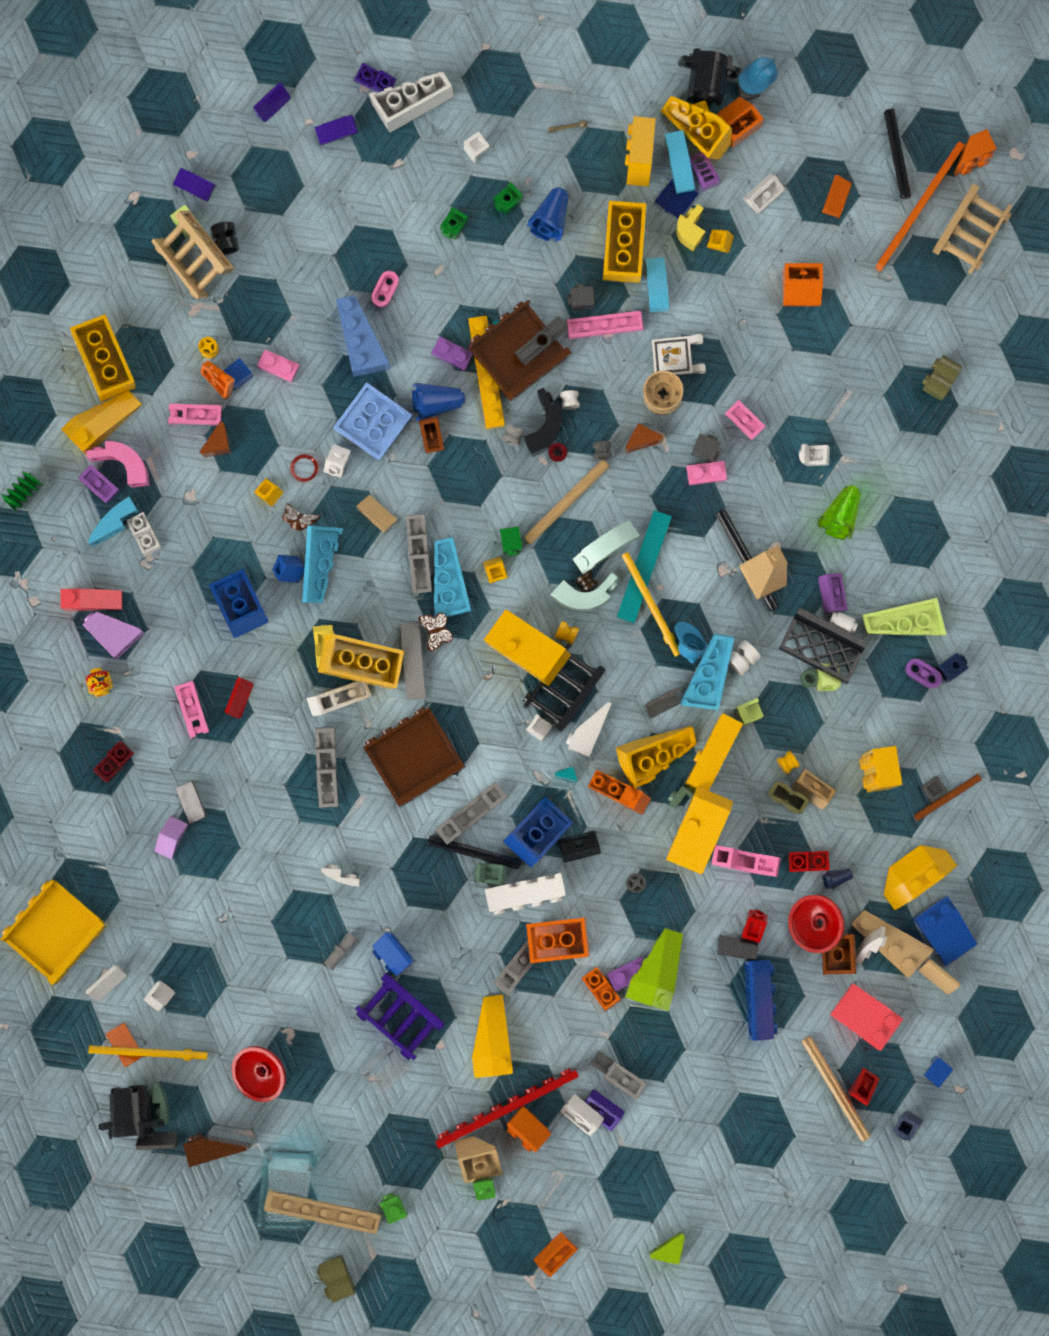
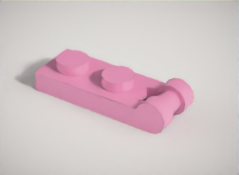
M169 404L170 417H168V424L217 426L222 418L221 405ZM179 411H183V417H178Z
M194 681L175 686L174 688L190 737H196V734L202 732L203 734L208 733L209 728ZM199 720L200 725L194 727L192 722Z

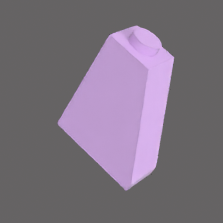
M99 612L89 614L83 624L116 660L145 634L137 627Z

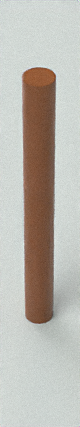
M976 774L913 815L915 820L918 822L982 780L981 777Z

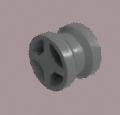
M598 441L593 443V448L595 449L593 459L607 460L612 458V453L610 452L611 442Z
M638 873L630 875L626 880L627 889L633 893L641 892L646 886L645 878Z
M598 1050L596 1058L591 1060L590 1064L606 1074L608 1072L607 1068L614 1063V1060Z

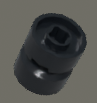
M219 222L210 227L212 238L215 240L214 243L224 255L232 254L239 250L238 240L234 237L236 230L233 222Z

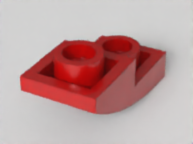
M829 851L789 852L790 872L830 871Z

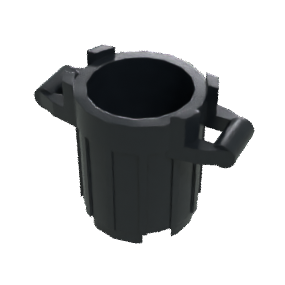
M700 48L693 49V54L690 53V56L683 55L679 59L678 65L691 69L688 100L692 98L693 104L705 100L708 107L709 103L717 102L716 106L722 105L727 77L737 78L742 73L741 67L732 65L733 56L729 55L728 57L715 51H701Z
M147 1085L129 1086V1088L116 1087L111 1088V1094H109L111 1122L100 1123L98 1129L100 1131L108 1130L109 1139H112V1137L138 1135L140 1138L148 1137L150 1133L154 1136L155 1128L163 1126L164 1120H151L150 1097Z

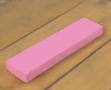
M641 310L566 320L569 328V339L642 331L644 329Z

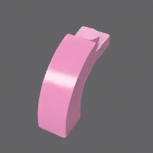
M105 441V449L103 447H93L92 450L87 451V459L90 462L116 460L123 463L127 471L128 485L131 488L150 486L146 465L139 455L127 445L114 441Z
M715 845L712 865L778 877L781 858Z

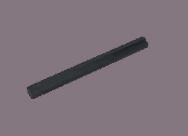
M726 510L718 511L716 516L742 563L752 559ZM772 593L762 597L770 612L779 607Z

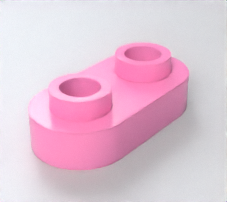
M386 271L380 276L371 296L372 302L376 307L384 308L389 305L399 285L396 273ZM392 280L393 283L391 285L386 284V281ZM380 296L385 297L384 301H379L378 298Z

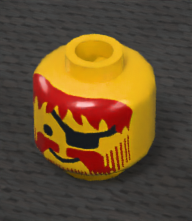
M101 668L90 670L91 674L85 678L89 693L95 695V697L109 694L113 688L110 673L106 670L102 671Z

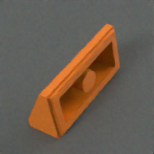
M835 174L822 213L840 218L852 183Z
M125 1023L106 1033L113 1047L139 1048ZM118 1055L125 1067L144 1057Z
M560 1232L534 1258V1261L539 1268L551 1277L578 1248Z

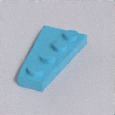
M307 526L302 602L323 603L329 581L327 578L329 570H332L334 563L332 562L333 555L338 549L339 544L337 541L339 535L342 534L343 528Z
M454 538L435 541L434 618L438 613H444L447 617L471 612Z
M714 633L680 702L682 706L719 710L734 643L733 636Z

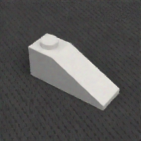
M355 681L308 697L307 701L312 716H317L369 698L371 694L366 683Z
M607 702L579 726L574 734H569L566 744H569V750L589 758L612 703Z

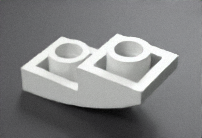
M144 512L126 520L144 557L162 549Z
M326 865V868H321L323 874L337 882L360 887L361 879H356L357 875L345 874V878H343L342 870L338 869V865Z
M882 926L876 929L862 941L856 951L857 963L862 964L865 958H869L871 952L877 953L879 947L885 945L887 936H885L886 927Z

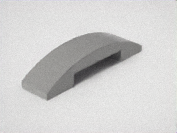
M420 623L400 624L402 650L404 651L403 667L407 700L426 698Z
M494 782L435 830L444 842L449 844L508 796Z
M528 940L494 981V984L508 995L534 964L530 963Z

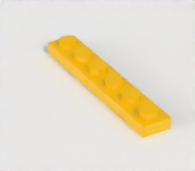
M487 315L468 318L471 339L478 334L480 336L485 333L484 330L488 327ZM475 358L486 430L505 427L499 387Z

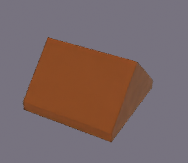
M855 934L843 935L840 942L833 949L822 953L823 974H857Z

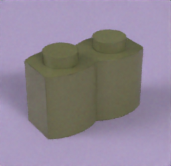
M944 355L941 359L936 358L931 367L934 369L932 374H927L922 382L924 384L922 390L942 401L963 366Z
M774 782L766 794L771 801L783 804L789 812L794 814H802L809 803V800L803 794L792 792L790 787L782 782Z
M342 1255L318 1265V1277L320 1281L324 1280L326 1288H324L325 1295L328 1300L331 1299L332 1303L356 1293Z

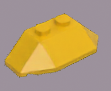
M919 845L888 868L883 895L892 908L897 910L943 879L957 867V864L947 850Z

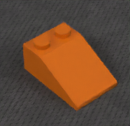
M586 918L526 924L530 963L591 957Z

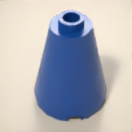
M561 187L553 188L529 219L527 227L530 226V232L536 237L545 241H549L550 238L555 239L554 242L562 239L569 199L565 189Z
M424 383L413 384L416 390H412V403L414 412H418V416L415 417L417 421L461 408L462 404L465 403V394L459 388Z

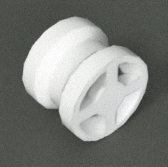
M570 390L560 393V398L562 399L561 409L571 410L580 407L577 401L578 391Z

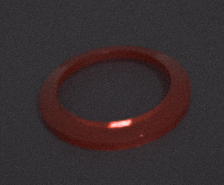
M299 455L291 463V474L298 481H310L317 475L318 464L310 455ZM306 458L314 463V473L308 478H300L295 474L294 466L300 459Z

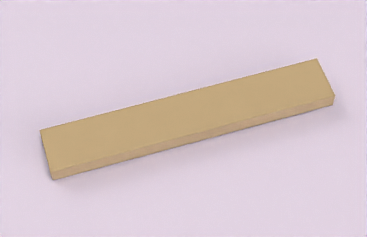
M268 1190L264 1210L268 1212L377 1234L381 1219L380 1213Z

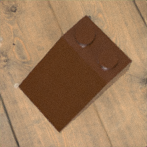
M202 1133L187 1138L188 1141L183 1144L189 1167L244 1152L251 1148V1144L248 1142L210 1135L202 1136Z

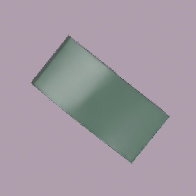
M155 1082L153 1086H150L149 1097L152 1098V1103H160V1106H157L156 1118L163 1119L164 1123H169L170 1110L165 1090L160 1082Z

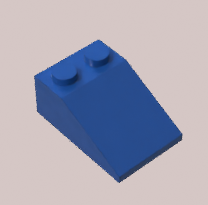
M244 569L209 584L234 639L269 623Z
M545 796L503 842L531 868L544 856L573 822Z
M948 896L941 897L912 917L945 966L977 945L963 918Z
M387 931L372 945L374 948L372 953L378 960L383 959L387 964L384 967L391 976L393 974L398 976L415 962L391 931Z

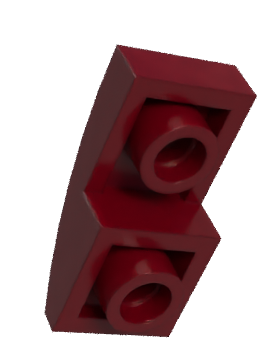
M119 741L93 771L108 784L131 759L134 752L123 742Z

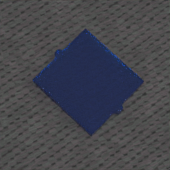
M672 178L654 202L665 209L666 213L669 212L679 219L680 215L683 216L699 193L694 190L676 194Z

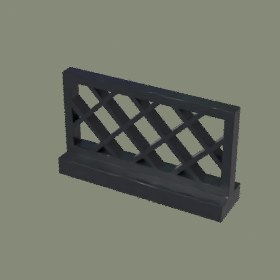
M799 607L778 649L848 684L868 642ZM795 623L803 627L804 633L796 635L794 630ZM816 633L820 635L822 641L813 643L810 635ZM806 636L809 645L801 647L798 638ZM794 639L797 648L790 649L785 644L787 641ZM833 642L837 644L839 650L831 652L827 643ZM824 645L826 654L818 656L815 647ZM811 648L814 657H806L803 650ZM851 651L857 654L854 660L848 661L845 652ZM841 654L844 662L835 664L833 655ZM828 657L831 666L826 667L822 665L820 659ZM846 666L848 671L847 677L839 674L837 668Z

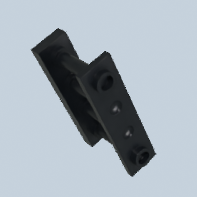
M568 643L566 646L563 647L566 648L569 652L571 645ZM571 654L568 661L588 674L587 677L590 678L588 682L581 684L562 670L559 671L557 676L577 690L576 692L579 695L575 700L569 699L552 686H547L541 681L533 693L528 692L523 699V702H525L523 707L525 709L531 704L554 720V724L557 725L555 730L559 733L563 732L606 670L600 665L597 669L595 667L591 668L573 654ZM541 689L566 705L565 708L568 710L564 716L562 714L558 715L535 698Z

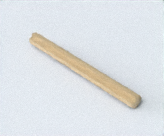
M601 460L524 536L525 541L532 544L609 468V464L605 460Z
M812 1037L804 1038L802 1040L804 1047L861 1141L869 1139L870 1134Z

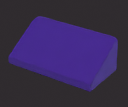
M280 82L253 106L255 114L263 122H267L291 97Z
M594 1089L584 1101L604 1118L601 1124L611 1132L625 1113L624 1110Z

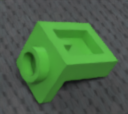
M493 1177L473 1181L476 1200L495 1198Z
M389 1193L382 1197L383 1200L379 1204L384 1211L388 1224L407 1217L399 1194Z

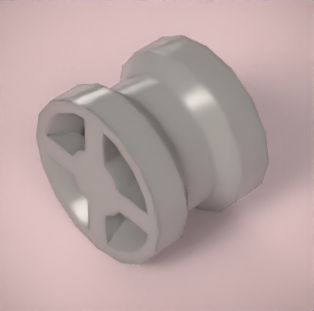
M507 425V432L502 436V440L510 445L519 447V440L524 436L525 432L513 425Z

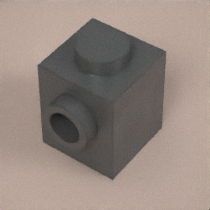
M575 285L573 288H570V294H567V305L571 306L572 311L594 309L593 286Z
M699 434L691 455L710 463L713 462L714 458L718 460L722 450L719 448L721 442L717 441L718 439L712 435L704 436Z

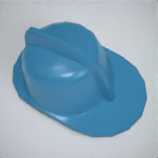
M760 57L744 68L738 79L741 89L747 94L755 95L763 92L774 83L778 76L774 63L775 59Z
M678 622L675 625V633L679 639L678 651L690 663H695L697 659L704 655L708 644L693 625L687 622Z

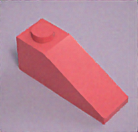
M80 588L61 589V609L64 611L122 610V591Z

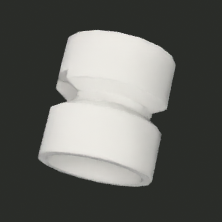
M743 640L736 647V652H731L729 666L740 676H743L750 669V664L754 665L761 658L758 651L746 640Z

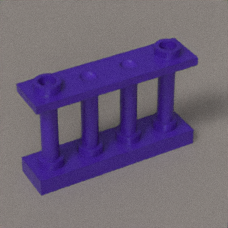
M385 973L381 977L383 981L382 987L363 1009L359 1005L355 1008L358 1011L356 1015L364 1022L367 1019L402 1050L400 1053L407 1060L410 1058L415 1060L417 1057L413 1053L432 1029L435 1030L437 1028L440 1030L445 1023L388 973ZM393 989L398 994L396 996L397 999L377 1022L369 1013L384 995ZM409 1003L413 1007L411 1009L412 1012L396 1031L391 1034L384 1028V1025L402 1004ZM424 1016L427 1019L426 1026L406 1047L398 1039L417 1017Z

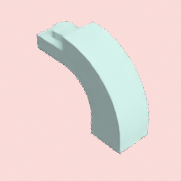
M629 520L593 541L581 550L582 552L574 557L573 560L582 574H585L611 554L631 544L640 535Z
M611 573L596 590L587 593L576 591L563 580L551 593V598L569 610L578 612L595 610L610 600V596L606 592L609 591L611 593L618 585L616 583L618 577Z

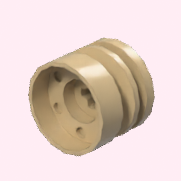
M665 370L651 374L645 381L643 388L644 402L647 408L659 415H667L676 411L681 405L683 398V384L679 377ZM664 390L668 395H665V398L662 399L659 394Z

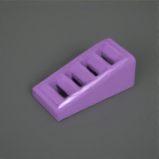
M702 151L689 157L691 168L702 192L720 184V179L711 161ZM703 157V161L694 163V160ZM706 164V167L698 170V166ZM709 170V173L701 176L700 173ZM712 177V179L704 181L705 178Z

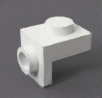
M333 444L325 461L324 472L341 478L344 467L351 455V450Z
M802 444V448L799 451V459L806 466L829 465L830 446Z

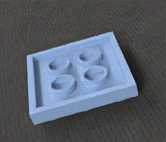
M366 382L333 429L380 462L413 415Z

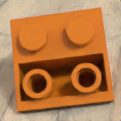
M738 97L716 114L732 127L730 145L732 148L761 128L764 118L753 104L741 97Z
M988 129L969 137L954 172L956 176L961 173L966 175L977 166L982 168L990 163L989 161L997 148Z
M785 263L782 269L783 306H821L823 263Z
M524 1105L507 1121V1131L514 1138L518 1136L522 1140L521 1145L528 1152L533 1150L536 1153L551 1135V1131Z

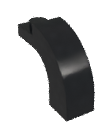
M545 388L537 390V396L546 415L545 423L538 431L524 437L532 457L549 449L556 441L561 429L562 412L559 402L551 404L553 398L550 392L545 391Z

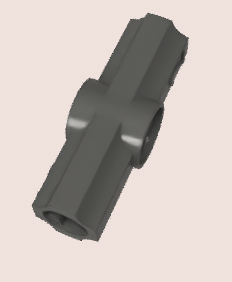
M559 316L556 317L515 352L518 359L526 366L569 329L567 324ZM539 336L545 337L547 344H538L537 338Z

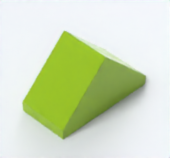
M682 1231L650 1251L651 1259L679 1265L685 1238Z

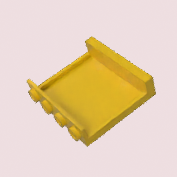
M56 880L46 881L40 888L42 891L38 896L35 895L27 903L29 905L28 908L16 915V922L4 929L2 932L3 937L0 940L5 941L47 977L48 982L52 985H57L106 928L107 924Z

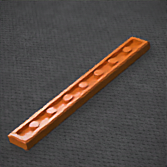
M962 142L956 144L876 265L877 270L880 272L883 270L963 150L965 144Z

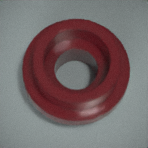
M561 443L552 444L548 451L550 459L555 462L563 461L567 456V448ZM556 450H560L561 455L556 456L554 452Z

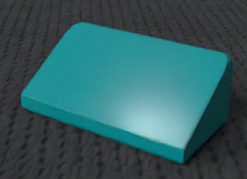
M573 767L556 771L554 774L556 779L573 783L578 781Z

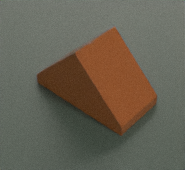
M438 417L419 420L426 454L444 450Z
M222 421L219 422L199 451L204 458L231 453L227 429Z
M638 423L625 447V452L627 454L663 442V437L659 433Z

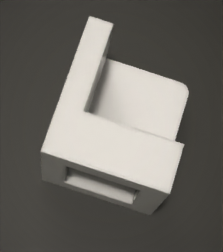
M479 131L464 141V150L474 163L478 162V157L490 149V145Z
M537 714L526 729V732L543 742L553 725Z
M157 981L143 1000L160 1012L174 996L175 991L162 981Z

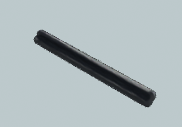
M891 108L885 110L884 116L900 198L908 199L911 196L895 110Z
M432 835L428 839V845L505 865L513 869H519L521 865L520 859L454 841L446 844L442 838Z

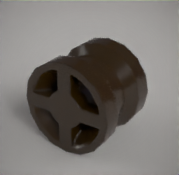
M591 571L575 580L576 584L580 585L581 592L583 593L589 592L599 584L597 580L593 579Z

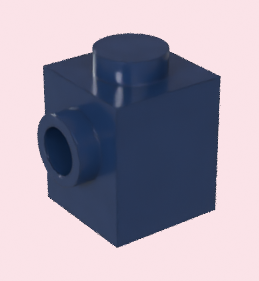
M957 652L937 666L936 669L941 673L945 682L948 683L968 669V662L962 654L959 655Z
M906 1110L900 1116L893 1132L900 1138L911 1141L916 1136L924 1120Z

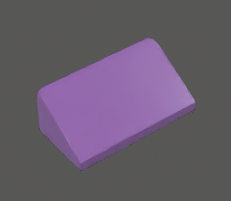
M836 573L819 576L818 580L824 613L848 611L842 574Z

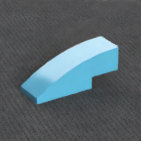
M681 130L666 133L664 142L676 194L694 191L693 174L684 132Z
M664 257L646 258L649 312L669 311Z
M130 497L118 503L100 520L88 539L92 547L125 530L126 527L123 522L139 514L136 505Z

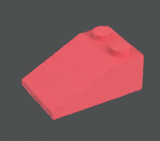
M853 983L830 1014L879 1051L883 1049L903 1021L902 1017Z

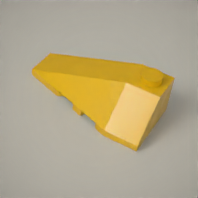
M671 96L661 109V112L680 131L683 130L684 135L708 158L720 160L731 145L732 127L720 116L674 96Z
M127 391L74 416L61 430L87 456V451L92 450L93 447H98L142 404L130 391Z
M688 726L631 741L616 747L619 764L631 786L637 788L656 778L655 775L662 770H666L672 761L682 757L697 743L693 726Z
M503 994L483 997L472 1055L475 1078L513 1074Z

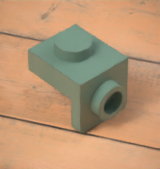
M682 786L678 792L674 790L667 799L670 801L668 806L674 810L685 795L692 799L695 790L689 786L686 788Z
M478 862L475 869V881L505 885L507 866Z

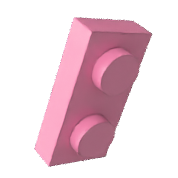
M265 349L257 367L292 383L300 365Z
M739 400L725 413L751 441L766 427Z
M724 461L686 466L689 486L727 480Z

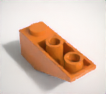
M598 770L595 771L587 786L640 815H643L651 800L642 791Z

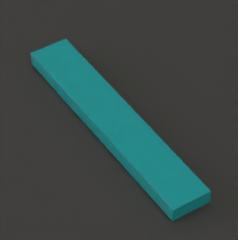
M655 510L635 563L646 586H648L672 518L670 515ZM632 574L616 618L634 624L644 597Z

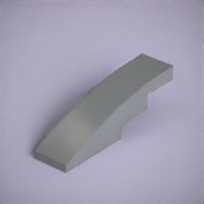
M425 513L406 515L413 594L432 592Z
M315 727L319 808L338 807L335 728Z

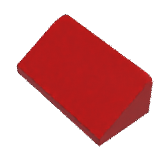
M241 677L237 678L225 709L227 715L238 719L242 717L253 688L252 682Z

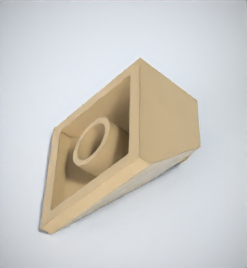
M779 546L764 551L739 566L757 600L787 585V560Z
M474 1136L454 1141L465 1184L474 1180L503 1174L495 1146Z

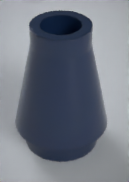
M847 868L826 871V874L822 875L825 887L833 890L848 880L853 879L851 870Z

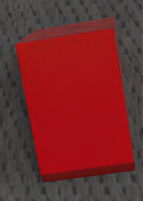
M863 1067L847 1093L867 1106L880 1078Z

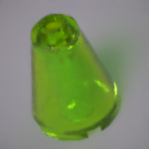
M853 485L845 486L818 518V527L820 529L822 527L825 528L827 535L840 540H845L846 537L852 538L861 499L859 489Z

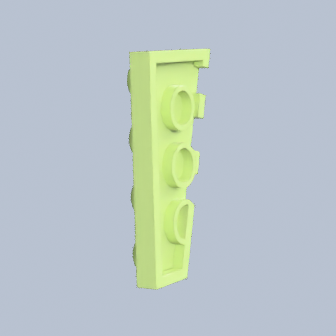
M937 598L862 615L866 634L946 635Z

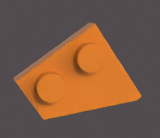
M210 361L203 363L200 373L226 400L231 396L235 380Z

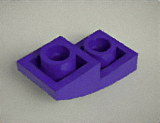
M365 63L361 64L354 78L355 82L376 92L385 91L384 89L389 87L393 88L397 80L382 70L377 71Z
M353 115L338 118L314 127L319 143L322 146L358 133Z
M180 168L172 184L207 202L216 186L212 182L183 168Z

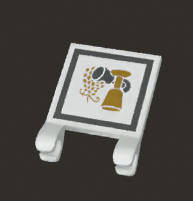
M696 334L684 337L653 339L654 373L665 370L675 375L704 374L706 372L705 364L692 365L690 344L699 345L703 343V335Z

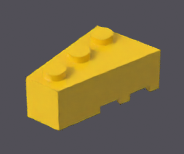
M633 116V123L628 126V135H631V139H627L626 150H630V153L626 154L625 165L628 166L626 185L649 187L656 118Z

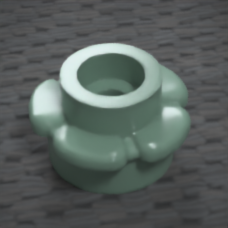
M812 669L805 670L800 676L802 685L806 688L815 687L818 681L817 672H814Z

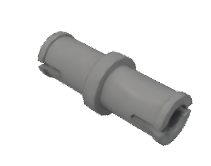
M348 932L347 936L338 946L334 947L335 950L323 963L334 970L343 957L346 958V953L358 940Z

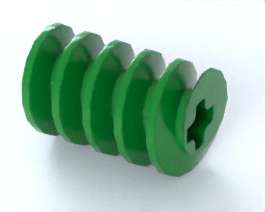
M23 471L24 479L17 477L16 479L19 484L13 482L11 484L14 490L7 488L6 491L9 495H1L3 500L17 513L16 507L23 508L21 501L28 502L26 495L33 497L34 495L31 490H39L36 484L43 486L30 472Z

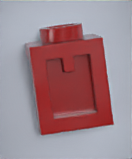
M749 909L748 918L741 937L760 943L767 925L768 915L761 910Z

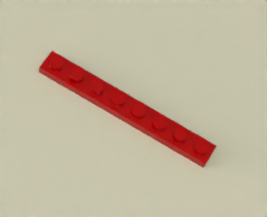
M567 1068L560 1072V1077L554 1079L552 1076L542 1081L544 1085L538 1088L536 1086L525 1090V1095L519 1097L517 1094L507 1099L509 1103L503 1106L499 1103L491 1107L490 1113L486 1115L483 1112L472 1117L474 1121L468 1124L464 1121L455 1126L456 1130L450 1133L448 1130L437 1135L439 1139L435 1141L438 1149L578 1078L579 1075L576 1069L571 1070V1068Z

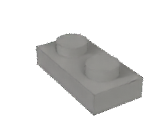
M615 1061L604 1076L606 1080L636 1100L647 1085L646 1082Z

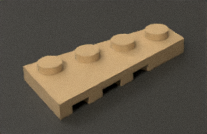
M865 910L850 924L864 938L882 926L886 927L885 936H887V940L883 947H879L878 951L907 978L935 950Z

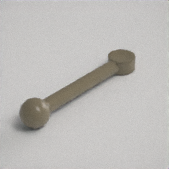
M582 120L580 123L558 127L552 126L548 130L550 133H553L557 130L580 126L584 128L587 126V122Z

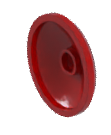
M817 894L808 895L799 899L793 905L789 913L788 927L793 940L799 947L811 953H823L833 949L840 942L844 933V918L837 904L828 897ZM819 919L823 920V925L819 924Z
M249 1046L237 1053L232 1062L233 1080L246 1097L258 1102H268L274 1100L282 1093L286 1083L285 1070L279 1058L270 1050L260 1046Z

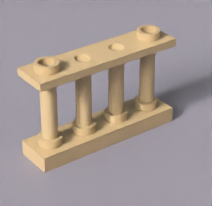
M972 184L932 251L939 255L941 250H947L972 265L968 271L970 274L974 269L978 270L983 263L981 257L1002 222L1006 223L1012 214L1009 212L1012 207L1011 205H1008L1005 211H1002L978 197L979 194L976 192L979 187L975 184ZM975 203L999 217L1000 219L994 227L971 214L970 210L967 209L968 205ZM966 219L989 232L990 236L987 241L983 242L961 229L960 225H958L959 220ZM956 234L980 248L981 251L977 258L950 244L951 241L948 240L950 235L955 236Z
M189 210L179 211L175 215V218L179 221L178 226L166 239L158 238L153 239L151 242L154 244L156 251L165 258L184 282L190 294L196 299L207 298L209 295L204 288L218 273H231L235 268ZM183 230H186L190 235V239L175 253L170 245ZM197 244L201 249V254L187 268L181 259ZM206 259H209L213 264V268L198 282L192 274Z

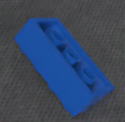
M770 960L745 961L749 1039L752 1041L774 1039V1034H777V1023H773V1015H776V1004L772 1003V995H775V984L771 983V975H774V965L770 964Z

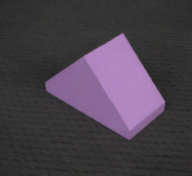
M170 816L159 833L154 852L173 859L188 824Z

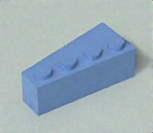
M355 295L336 299L353 376L356 377L391 369Z

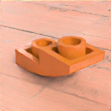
M598 967L581 978L605 1011H608L621 1001Z

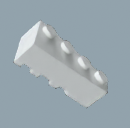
M443 72L419 78V81L412 83H402V86L395 88H385V91L369 93L371 103L389 133L454 97L452 85Z
M561 873L485 889L489 912H494V915L506 913L505 909L513 908V911L522 910L524 905L532 904V907L541 906L543 901L551 900V903L562 901V897L566 896Z

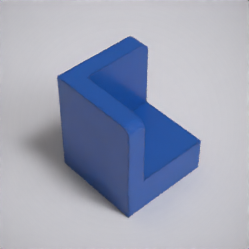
M241 358L223 370L235 380L233 386L235 390L254 377Z
M278 555L272 571L279 581L298 583L304 573L305 566L298 556Z
M934 1056L930 1061L932 1064L924 1073V1076L933 1085L940 1088L954 1069L939 1057Z

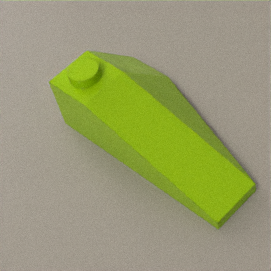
M667 928L663 930L653 945V950L647 959L645 958L641 964L643 965L632 976L625 998L669 1012L675 992L683 939L682 933Z

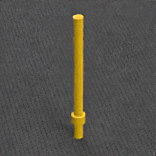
M629 552L623 554L622 557L664 635L665 643L669 644L675 657L680 655L675 641L676 637L673 632H670Z
M89 1045L88 1053L183 1058L184 1061H191V1059L207 1060L208 1052L192 1051V1049H184L182 1051Z

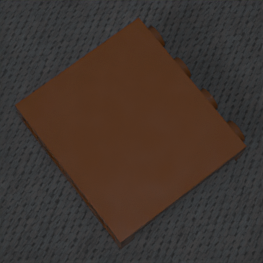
M527 300L525 303L519 302L514 307L512 313H505L499 318L500 322L496 325L493 323L484 330L485 333L480 336L478 334L473 337L468 348L510 402L569 358L572 353L568 347L563 348L556 339L526 366L518 359L515 352L546 327L529 306L530 300ZM539 336L537 338L538 344H547L545 337Z
M420 708L414 712V717L402 719L398 722L399 726L394 729L392 727L387 728L382 732L381 737L369 739L365 742L366 746L363 747L399 807L404 806L466 768L430 708Z

